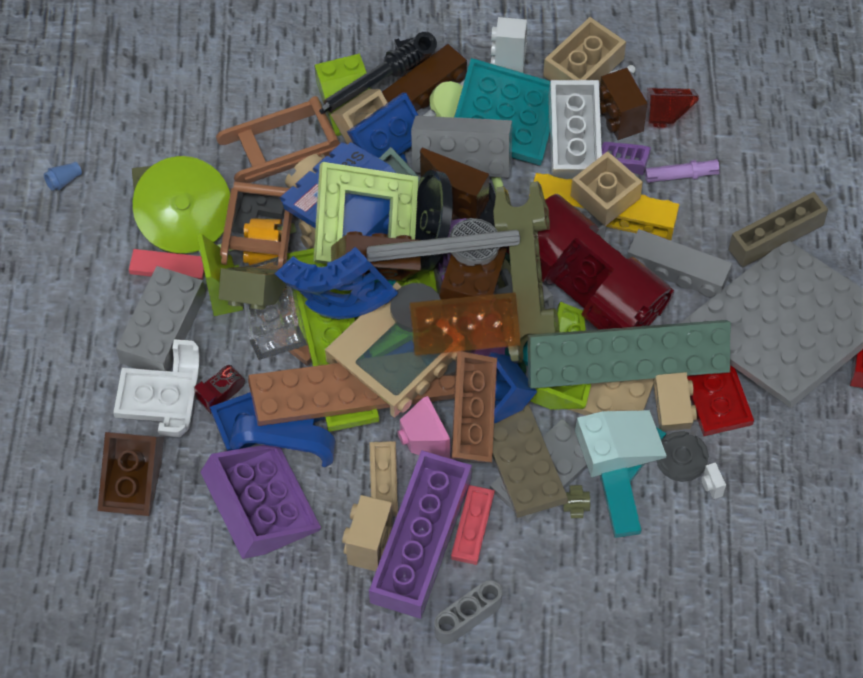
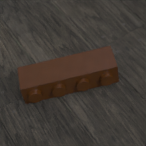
M447 44L382 91V94L388 103L401 93H407L415 110L418 111L430 104L431 93L438 85L449 81L461 82L465 78L467 60Z

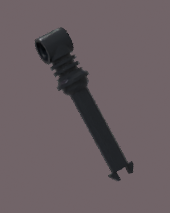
M420 32L415 38L402 45V47L394 51H387L382 64L326 98L324 105L321 106L322 109L319 110L321 115L327 111L330 113L336 111L389 76H405L407 70L419 62L425 61L432 55L437 47L435 36L429 32ZM418 43L425 44L427 50H422Z

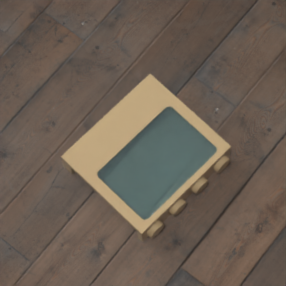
M397 282L393 285L396 290L402 287ZM390 301L374 311L361 315L325 349L326 362L329 364H341L390 405V414L395 418L400 412L404 413L412 404V400L418 394L423 395L436 377L440 378L443 376L448 365L453 360L456 361L457 352H465V337L441 317L436 325L427 328L426 331L419 333L403 330L391 316Z

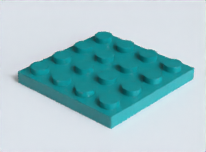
M471 58L454 118L512 120V158L541 166L550 133V81Z

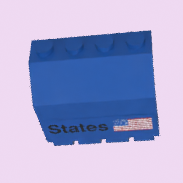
M341 142L329 153L330 157H324L312 168L315 173L312 171L306 173L295 183L296 187L292 186L280 197V200L283 202L286 211L316 229L319 168L322 162L392 173L396 172L388 163L350 142L347 145ZM345 193L342 237L352 231L362 232V236H372V234L376 233L388 234L390 199Z

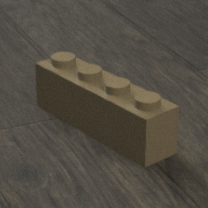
M812 192L732 233L728 250L743 268L766 256L788 241L793 242L824 226L828 208L816 193Z

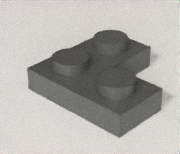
M239 192L232 232L244 234V224L250 223L251 218L258 219L259 215L283 219L285 209L280 197Z

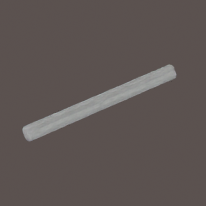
M518 230L368 246L366 248V256L369 262L513 246L520 243V235Z

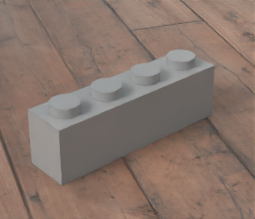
M638 229L627 254V259L636 257L662 280H668L682 288H690L701 292L707 297H714L717 293L721 294L729 278L732 263L640 229Z

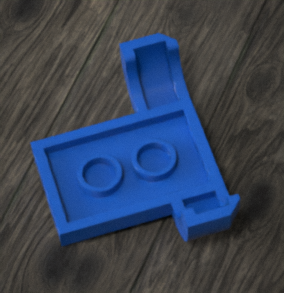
M245 416L233 424L229 446L233 450H237L244 444L257 443L309 452L319 456L322 460V467H327L333 463L336 441L329 431L313 425L314 418L258 426L256 416Z

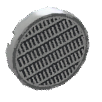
M470 218L457 223L451 230L449 237L498 231L490 223L482 219ZM500 247L451 252V254L459 262L469 266H475V264L485 265L495 259Z

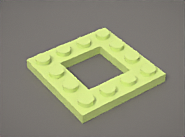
M328 162L320 164L313 262L323 264L331 262V246L339 241L343 235L345 193L390 199L388 238L408 235L415 240L418 176Z

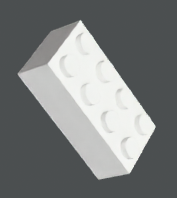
M599 80L550 81L551 175L554 177L573 179L602 156Z

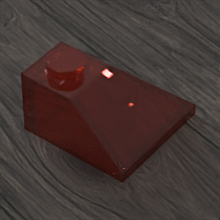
M647 88V120L649 124H653V127L665 128L667 124H674L698 102L699 96L695 89Z

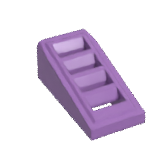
M614 142L603 143L602 155L609 150L613 151L612 155L616 158L617 153H620L621 157L616 158L632 173L644 175L651 147Z

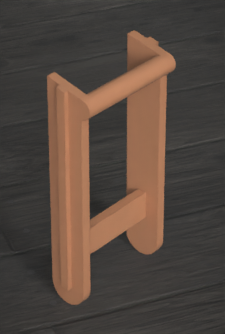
M314 96L308 102L220 131L216 135L218 144L227 145L240 140L251 164L250 168L237 172L234 176V181L252 183L290 170L310 155L317 154L321 157V154H324L325 157L330 156L329 153L340 142L326 113L321 115L319 112L322 109L319 98ZM313 115L317 116L328 141L267 162L265 161L254 135Z
M234 181L233 188H231L220 256H222L221 264L227 265L229 249L279 255L277 271L283 266V263H286L292 214L285 210L281 242L232 236L238 192L281 197L290 188Z

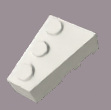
M498 17L497 27H492L491 64L524 73L527 47L526 19Z

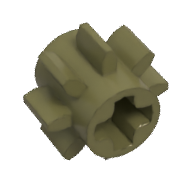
M569 485L570 490L566 492L568 503L563 504V512H570L571 519L583 518L584 512L590 511V492H583L582 485Z

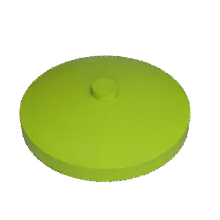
M188 156L166 158L152 165L138 181L133 195L134 219L141 234L158 249L168 253L185 255L197 253L200 250L197 235L202 234L215 243L224 233L230 191L221 174L205 161Z

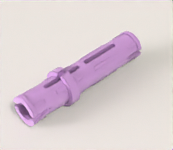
M717 159L702 162L691 160L690 163L645 168L646 183L681 178H692L693 180L698 179L700 176L719 175V162Z

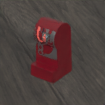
M227 365L205 383L201 381L194 386L196 399L211 414L210 407L228 401L244 386L245 379L232 365Z

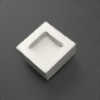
M716 462L706 465L704 475L702 476L703 487L707 492L710 491L713 499L722 497L726 487Z

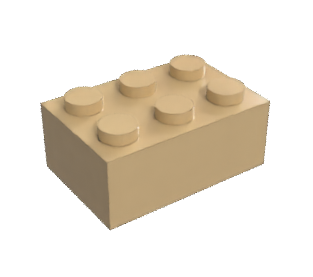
M589 17L544 59L543 76L549 81L599 80L600 82L601 76L609 74L624 60L626 41Z

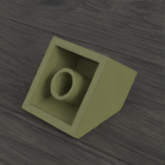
M249 266L222 268L220 273L219 299L227 300L228 305L244 306V303H248L252 309L263 310L266 309V305L277 303L286 284L275 275L277 270Z

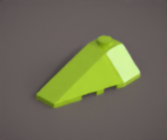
M560 302L556 310L559 332L586 331L585 318L581 315L583 310ZM591 384L535 388L537 393L530 402L551 410L584 409L587 404Z

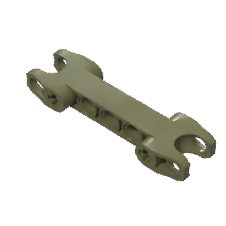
M538 181L530 182L529 199L527 203L520 207L511 206L508 190L504 186L497 187L493 210L495 229L498 232L518 230L520 235V243L509 246L515 313L503 315L504 338L508 345L511 361L514 363H522L523 347L526 341H528V335L559 333L556 309H545L538 231L549 230L550 221L549 209L544 199L541 184Z

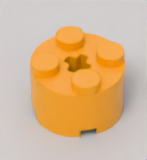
M251 218L250 223L244 224V237L281 242L282 230H278V224H282V220ZM243 251V262L249 263V267L277 269L278 267L277 258H279V255Z

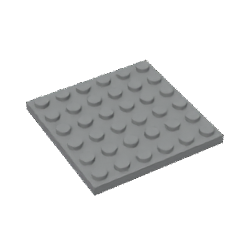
M788 241L773 249L721 291V294L717 293L681 323L717 320L730 321V365L792 408L863 349V288L791 241Z

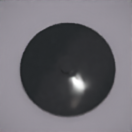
M429 170L418 182L415 240L447 238L449 236L453 198L450 180L444 172ZM442 254L420 256V271H431L439 262Z

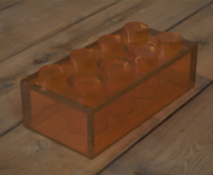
M516 292L408 302L413 355L415 356L521 345Z

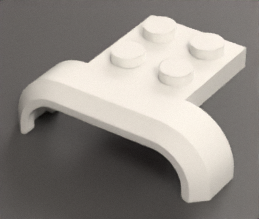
M174 339L172 372L122 368L113 412L114 417L163 421L159 423L158 433L160 436L181 437L188 431L191 422L195 398L194 386L197 385L200 354L199 347L195 342Z

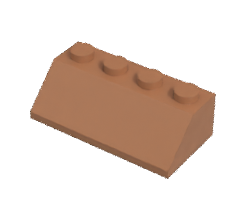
M462 351L457 352L451 459L467 463L492 462L497 358Z

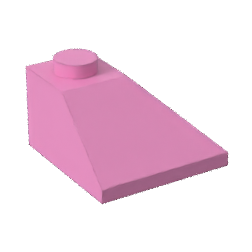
M426 396L400 419V430L397 431L398 437L402 445L407 444L411 453L420 455L421 450L450 458V437L429 397Z

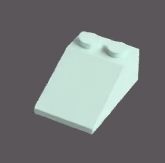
M650 410L602 411L577 418L575 433L591 477L605 472L664 459L667 456Z

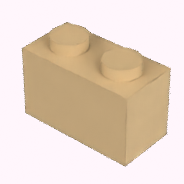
M687 372L657 375L654 378L653 385L659 429L662 431L691 429L693 421L697 419L695 405H691L690 396H693L692 380L687 379Z

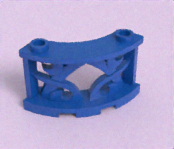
M356 247L344 256L328 262L326 267L306 264L293 256L275 273L286 285L300 291L308 299L305 304L312 311L332 319H348L367 314L389 303L398 294V291ZM367 270H370V271H371L370 273H367V274H365V275L363 276V274H364ZM337 289L352 291L350 292V294H337L329 290Z

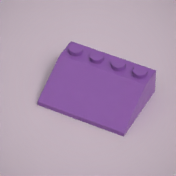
M261 445L213 453L200 471L242 559L265 555L316 533L321 529L280 447Z

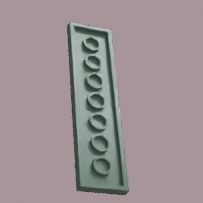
M728 320L528 335V386L530 388L652 379L656 378L657 375L687 372V376L730 372L731 322Z

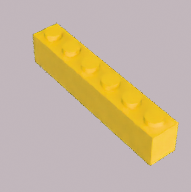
M535 174L533 182L538 181L541 184L544 199L551 195L559 194L573 206L584 208L571 196L572 179L558 178L550 174ZM641 195L639 200L608 223L606 227L631 233H637L638 229L672 240L679 204L673 203L670 200H659Z

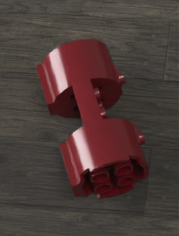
M554 194L545 199L549 209L550 228L549 230L538 231L542 282L546 281L548 284L555 283L584 308L581 315L598 329L650 326L658 315L661 316L674 295V290L670 285L636 257L627 259L618 250L614 249L597 234L598 226L561 195Z

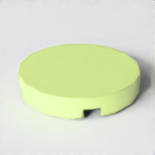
M451 81L443 82L432 91L430 107L431 110L434 109L435 117L455 116L463 88L462 85Z

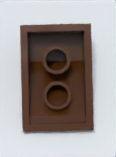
M422 147L420 150L421 177L429 170L444 172L448 176L452 188V213L460 219H479L489 201V173Z
M105 432L97 511L150 516L162 463L164 437Z

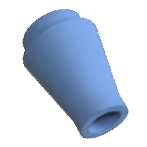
M73 162L48 168V171L44 173V179L50 190H60L77 176H80L82 171L79 164Z

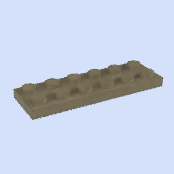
M529 404L522 411L495 423L492 456L516 517H523L568 503V497Z

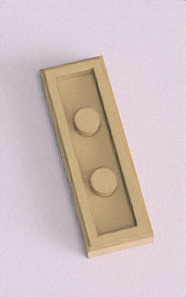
M396 441L370 442L371 498L391 502L393 517L398 514Z

